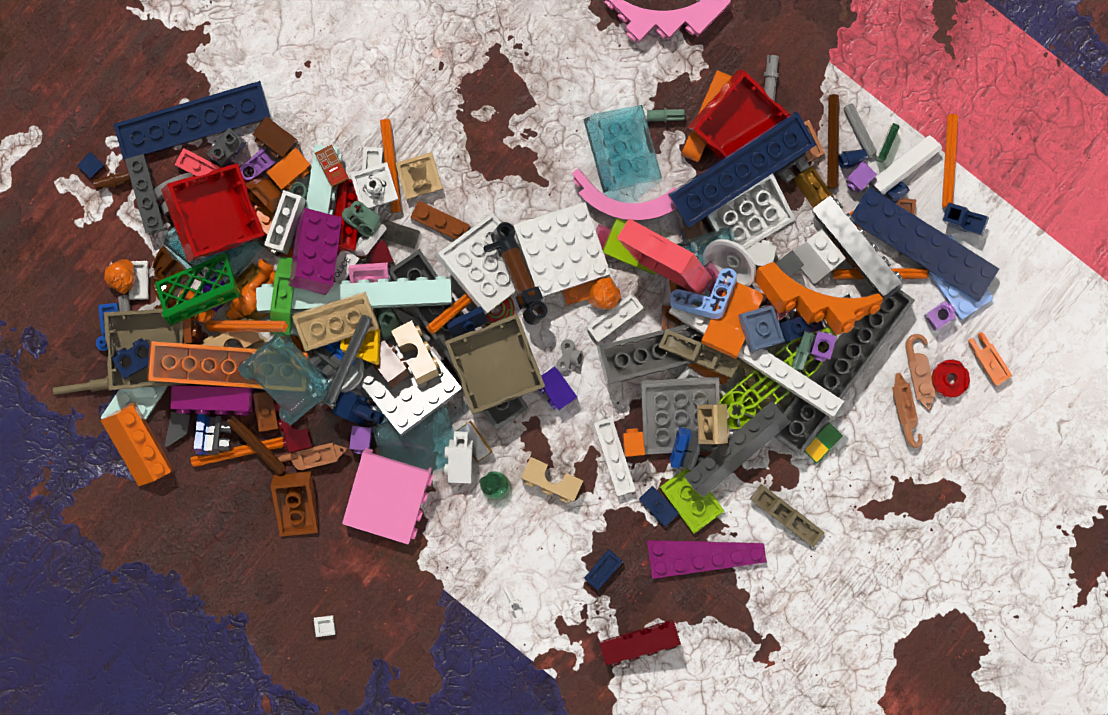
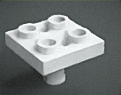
M387 162L350 174L358 201L362 202L369 209L399 200Z

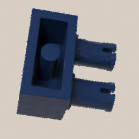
M351 391L348 394L340 392L336 401L337 405L331 412L362 426L365 425L367 420L379 425L384 420V414L373 410V405L367 403L368 398Z

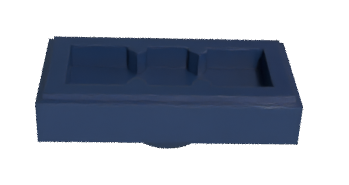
M480 306L446 324L453 338L473 331L489 321Z
M653 486L639 498L664 526H667L679 514Z
M608 549L584 579L599 591L623 561Z

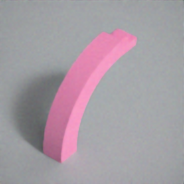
M576 169L572 173L574 176L573 181L579 188L581 186L584 187L579 192L582 198L596 209L610 216L627 220H648L662 217L676 210L667 195L674 191L675 187L659 198L648 202L624 203L600 192L580 169Z

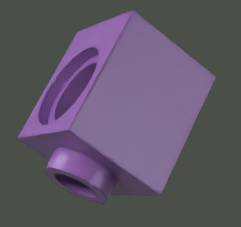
M863 161L845 180L847 182L846 185L853 192L857 191L860 193L877 173Z
M946 301L940 303L924 315L934 331L957 317L954 306ZM939 310L945 311L946 318L944 320L938 318L937 312Z
M817 331L811 354L814 355L813 359L825 362L826 359L830 360L837 336ZM820 342L828 344L829 348L826 353H821L818 350Z
M352 426L349 449H354V453L362 454L365 448L370 449L373 428Z

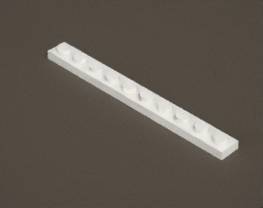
M673 307L669 311L671 315L704 335L711 318ZM746 339L744 340L737 356L738 358L833 419L844 402L842 399L766 350L760 349L750 352Z

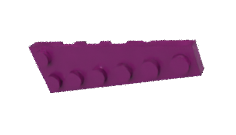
M647 541L652 579L767 562L764 543Z

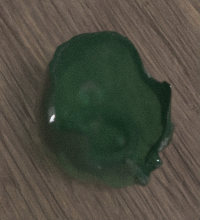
M488 472L486 476L479 480L483 494L490 499H505L511 491V481L501 472Z

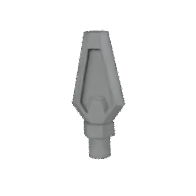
M400 308L395 312V316L402 325L412 321L414 326L418 325L423 333L421 338L427 341V343L432 339V336L427 332L428 330L423 327L422 320Z

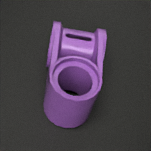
M263 148L242 165L240 170L244 180L249 182L260 178L277 163L271 160L266 154V149ZM247 169L254 170L252 177L244 176Z

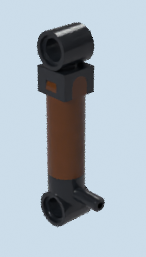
M502 222L491 234L493 243L484 245L483 249L486 253L499 249L517 292L515 298L520 310L526 308L523 312L524 320L530 325H536L547 315L548 309L541 301L543 296L539 286H534L514 237L515 230L513 225L508 222Z

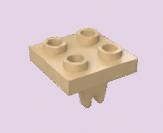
M432 152L395 163L406 200L443 190Z

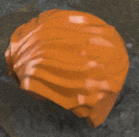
M121 259L109 265L105 269L104 275L106 284L119 293H127L132 289L137 279V275L133 270L134 264L128 259Z
M610 277L602 278L590 287L591 293L588 301L592 307L597 309H613L621 299L620 290Z

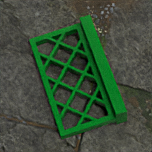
M226 253L155 282L163 309L161 311L163 318L170 326L241 297L240 289L237 287ZM224 261L225 265L221 271L215 269L217 263ZM207 269L208 271L204 278L197 276L200 270ZM212 272L219 274L215 283L208 280ZM183 277H190L186 286L179 284ZM223 277H228L230 279V283L225 284L223 286L220 285V282L223 279ZM195 279L201 281L197 290L190 288ZM206 283L213 286L209 292H202ZM172 284L169 293L163 292L162 286ZM177 287L184 289L180 297L173 296ZM188 291L195 293L192 299L184 300ZM170 299L177 300L175 306L167 307Z

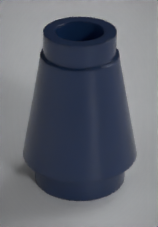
M865 149L842 151L838 155L840 167L847 170L868 159Z

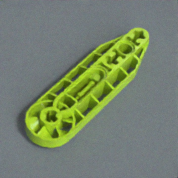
M829 327L818 330L823 333H831L833 336H837L834 333V331ZM802 337L792 340L774 356L776 357L786 349L790 356L783 362L792 367L793 357L796 356L797 351L792 354L787 347L793 342L802 339ZM826 342L822 343V345L825 346L823 349L821 348V345L818 344V350L821 353L824 352L827 348H829ZM808 354L810 359L805 362L804 367L814 360V355ZM820 361L816 369L812 371L810 374H808V372L803 367L802 370L807 375V378L818 370V368L822 364V361ZM756 369L720 400L719 404L722 403L729 406L727 409L731 417L727 419V427L740 429L755 416L756 406L760 411L762 410L758 404L771 393L777 399L774 402L776 404L791 391L778 398L774 393L781 386L778 384L761 398L759 394L763 390H767L775 381L771 379L762 386L763 388L756 392L754 388L768 378L767 376L762 378ZM755 373L760 381L749 390H746L742 383ZM738 386H741L745 393L733 390H735ZM751 391L756 395L758 401L755 403L753 399L748 395V393ZM733 393H735L736 402H734ZM736 405L738 407L740 405L742 407L740 410L741 415H733L732 406ZM745 413L751 414L753 417L745 415ZM737 419L740 421V427H738Z

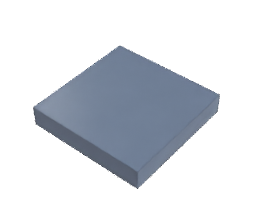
M773 305L738 315L750 352L785 342Z

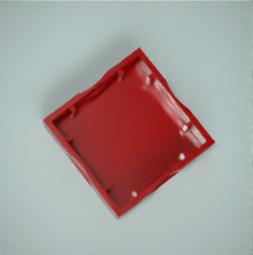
M737 70L690 123L688 128L722 160L790 116V114L780 104L773 101L746 71Z
M238 163L213 170L205 175L192 176L167 183L161 189L188 262L258 241L265 236L256 210L250 202L247 186Z

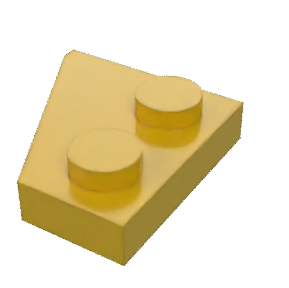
M379 328L366 333L356 355L357 358L379 365L381 332ZM352 337L341 340L340 349L342 352L345 353Z

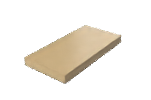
M366 291L292 314V319L305 352L352 337L362 315H368L372 318L367 332L379 328Z

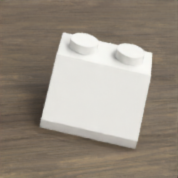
M822 229L794 251L804 264L800 269L813 284L817 283L846 259Z

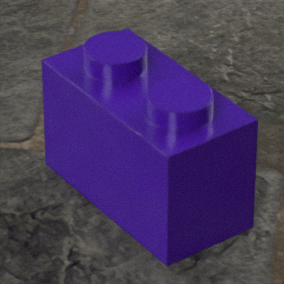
M556 366L541 375L545 388L539 391L542 394L546 392L550 398L547 402L553 410L557 408L560 411L577 398V395Z

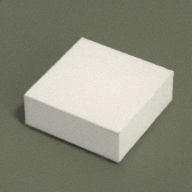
M333 615L314 617L316 637L336 634Z

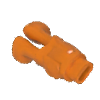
M261 258L257 264L260 272L251 283H247L240 291L241 297L234 299L232 304L229 305L231 308L225 314L231 320L244 319L256 310V288L260 287L268 279L269 281L266 284H273L274 286L276 270L264 259Z

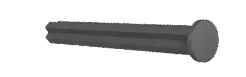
M368 315L361 316L325 398H322V402L333 407L337 405L335 402L372 322V318Z

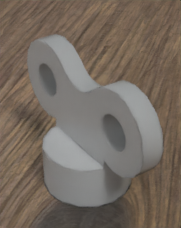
M566 339L561 343L563 355L556 363L557 369L561 372H567L571 365L580 366L583 361V352L574 350L575 343L570 339ZM567 344H570L569 349H566ZM563 362L566 364L564 368L561 366Z

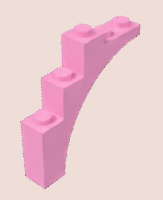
M624 0L604 1V4L610 10L615 9L619 13L617 16L622 22L629 23L626 26V35L631 41L634 42L636 40L638 43L654 28L657 29L655 32L662 39L666 38L669 40L683 25L686 26L685 29L690 35L693 36L695 34L699 37L731 3L730 0H701L691 6L677 10L655 11L634 6Z

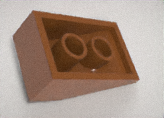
M311 471L273 475L271 491L280 537L318 533L315 491Z

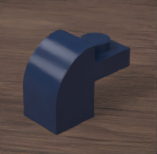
M948 203L942 221L957 230L983 236L989 217L971 212L967 207Z

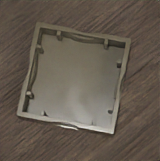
M163 309L104 312L105 338L108 346L109 390L190 384L148 381V367L123 379L112 359L116 356L115 352L122 348L130 349L133 347L132 343L141 338L154 342L187 344L184 343L183 321L170 326L163 318L161 312ZM142 347L139 351L142 358L148 356V350L145 347ZM127 356L124 357L123 365L128 368L131 365V359Z
M518 314L494 322L480 330L470 331L445 341L473 415L545 388Z

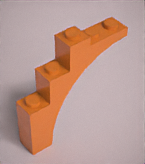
M775 262L758 267L754 279L778 313L791 311L796 308L807 324L819 322L824 318L836 335L850 332L854 328L855 321L862 319L868 314L877 313L884 299L880 293L860 298H839L818 293L795 282Z

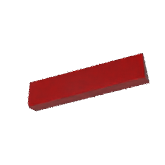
M352 179L338 185L335 216L342 217L343 210L351 207L353 202L358 201ZM342 217L338 251L354 252L356 251L357 230L346 223Z

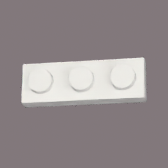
M632 293L619 302L615 308L607 311L586 328L595 340L599 342L643 310L644 307Z

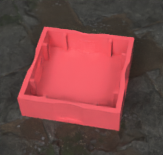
M628 219L617 237L619 242L639 264L692 293L702 295L713 278L694 253L631 219Z

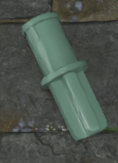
M664 108V110H647V122L664 121V123H667V121L685 120V111L683 109L666 110Z
M804 331L801 343L796 348L798 351L792 364L794 369H803L808 354H811L810 350L816 338L815 334Z

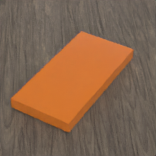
M736 282L724 315L719 319L711 318L700 343L736 359L745 340L738 315L759 309L765 294ZM723 291V294H722L721 297L727 295V292H726V291Z

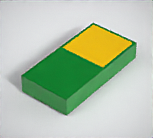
M828 423L813 438L804 452L815 463H818L843 435L832 424Z

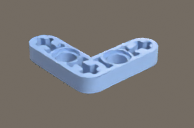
M731 268L721 270L710 297L680 289L672 291L670 294L671 306L678 310L712 319L721 318L725 313L736 285V272ZM727 276H730L731 278L728 279L727 285H726V284H725V278H727ZM724 290L727 292V295L720 297L716 293ZM694 301H700L702 303V306L694 307L692 306V303ZM716 302H718V303H719V309H717L716 311H713V309H715V307H716Z

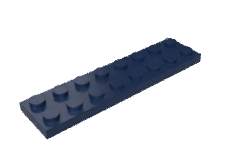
M260 81L113 125L123 160L125 161L127 158L141 154L149 155L226 132L228 128L233 130L263 121L266 116L271 119L262 84Z
M794 112L667 195L686 227L689 228L816 146V143L799 113Z
M870 187L851 214L855 225L978 302L1000 269Z

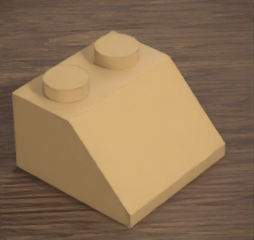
M727 404L697 405L698 444L728 443L729 429L727 428L729 411Z

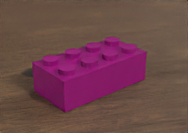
M304 208L298 217L288 286L323 295L329 292L334 282L342 217Z
M171 386V409H176V413L191 414V410H195V414H210V411H215V414L229 415V411H234V415H248L249 412H254V389Z

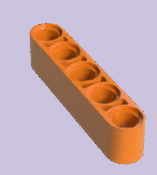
M718 70L716 71L699 113L732 76ZM691 131L681 156L699 162L706 144Z

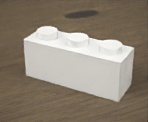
M283 190L264 244L269 249L288 254L297 228L298 217L306 203L302 196Z

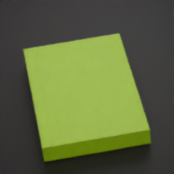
M616 217L604 245L603 253L655 275L656 272L639 264L619 242L617 237L627 221Z
M685 468L660 486V488L694 534L722 514L724 509L711 491L702 497L692 488L684 477L691 470Z

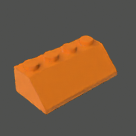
M135 401L100 420L138 486L153 482L172 471V465Z

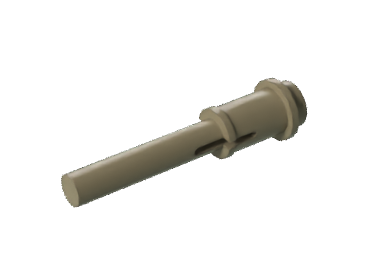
M108 376L103 379L90 380L88 383L53 387V394L91 390V392L111 390H109Z

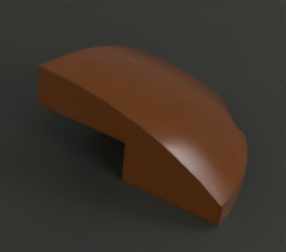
M164 246L157 253L152 266L155 269V278H151L152 287L159 300L155 282L187 269ZM183 277L179 284H184L190 277ZM172 284L162 286L163 292L169 293Z

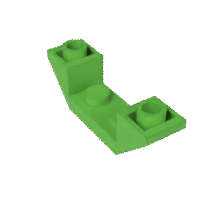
M280 257L275 272L270 321H286L288 324L286 332H271V334L290 336L294 287L288 286L292 258Z

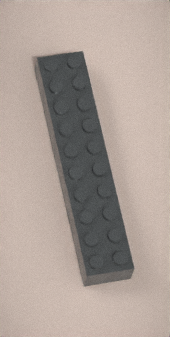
M420 249L388 270L394 281H397L398 278H408V281H416L418 277L436 280V277H438ZM451 305L417 306L413 308L427 327L429 323ZM461 311L460 313H458V314H457L454 318H452L450 321H452V320H454V319H456V318H458V317L464 315L463 311ZM445 324L436 333L431 335L453 365L445 341L452 339L453 336L447 324ZM522 397L487 409L484 412L498 430L529 408Z
M873 289L869 296L877 294L876 291ZM900 289L887 300L882 301L880 310L877 313L868 314L862 319L855 321L854 328L850 332H843L838 336L830 360L826 359L825 362H822L818 370L808 378L838 398L843 399L915 300ZM795 395L783 411L791 423L775 435L774 438L797 455H801L829 416Z
M768 305L759 306V309ZM789 314L781 319L779 324L790 320ZM687 324L667 329L698 342H701L704 336ZM665 330L597 347L606 385L693 363L659 348Z

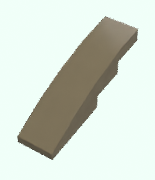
M667 329L659 345V348L731 379L734 378L740 363L739 359L730 357L696 340Z
M760 484L750 498L752 502L813 548L825 533L762 484Z

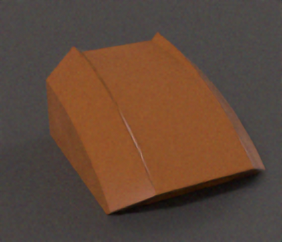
M257 178L247 182L245 185L275 215L283 192L272 182V179Z

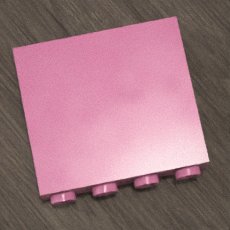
M365 448L361 456L342 524L409 544L411 539L415 540L418 531L415 525L416 521L420 522L423 514L420 508L422 503H426L428 493L425 491L427 485L431 486L434 475H431L432 468L429 467L428 470L373 454V450Z

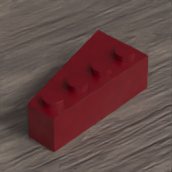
M672 619L599 641L605 664H610V667L622 664L621 661L628 659L630 662L640 659V656L645 654L651 656L663 649L667 651L677 648L678 645H681L675 622Z

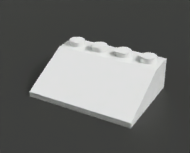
M773 173L706 216L718 239L736 242L745 249L796 220Z

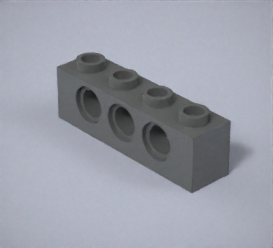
M141 154L125 159L145 233L152 235L168 230L160 200L157 199L153 191L156 185L148 157Z

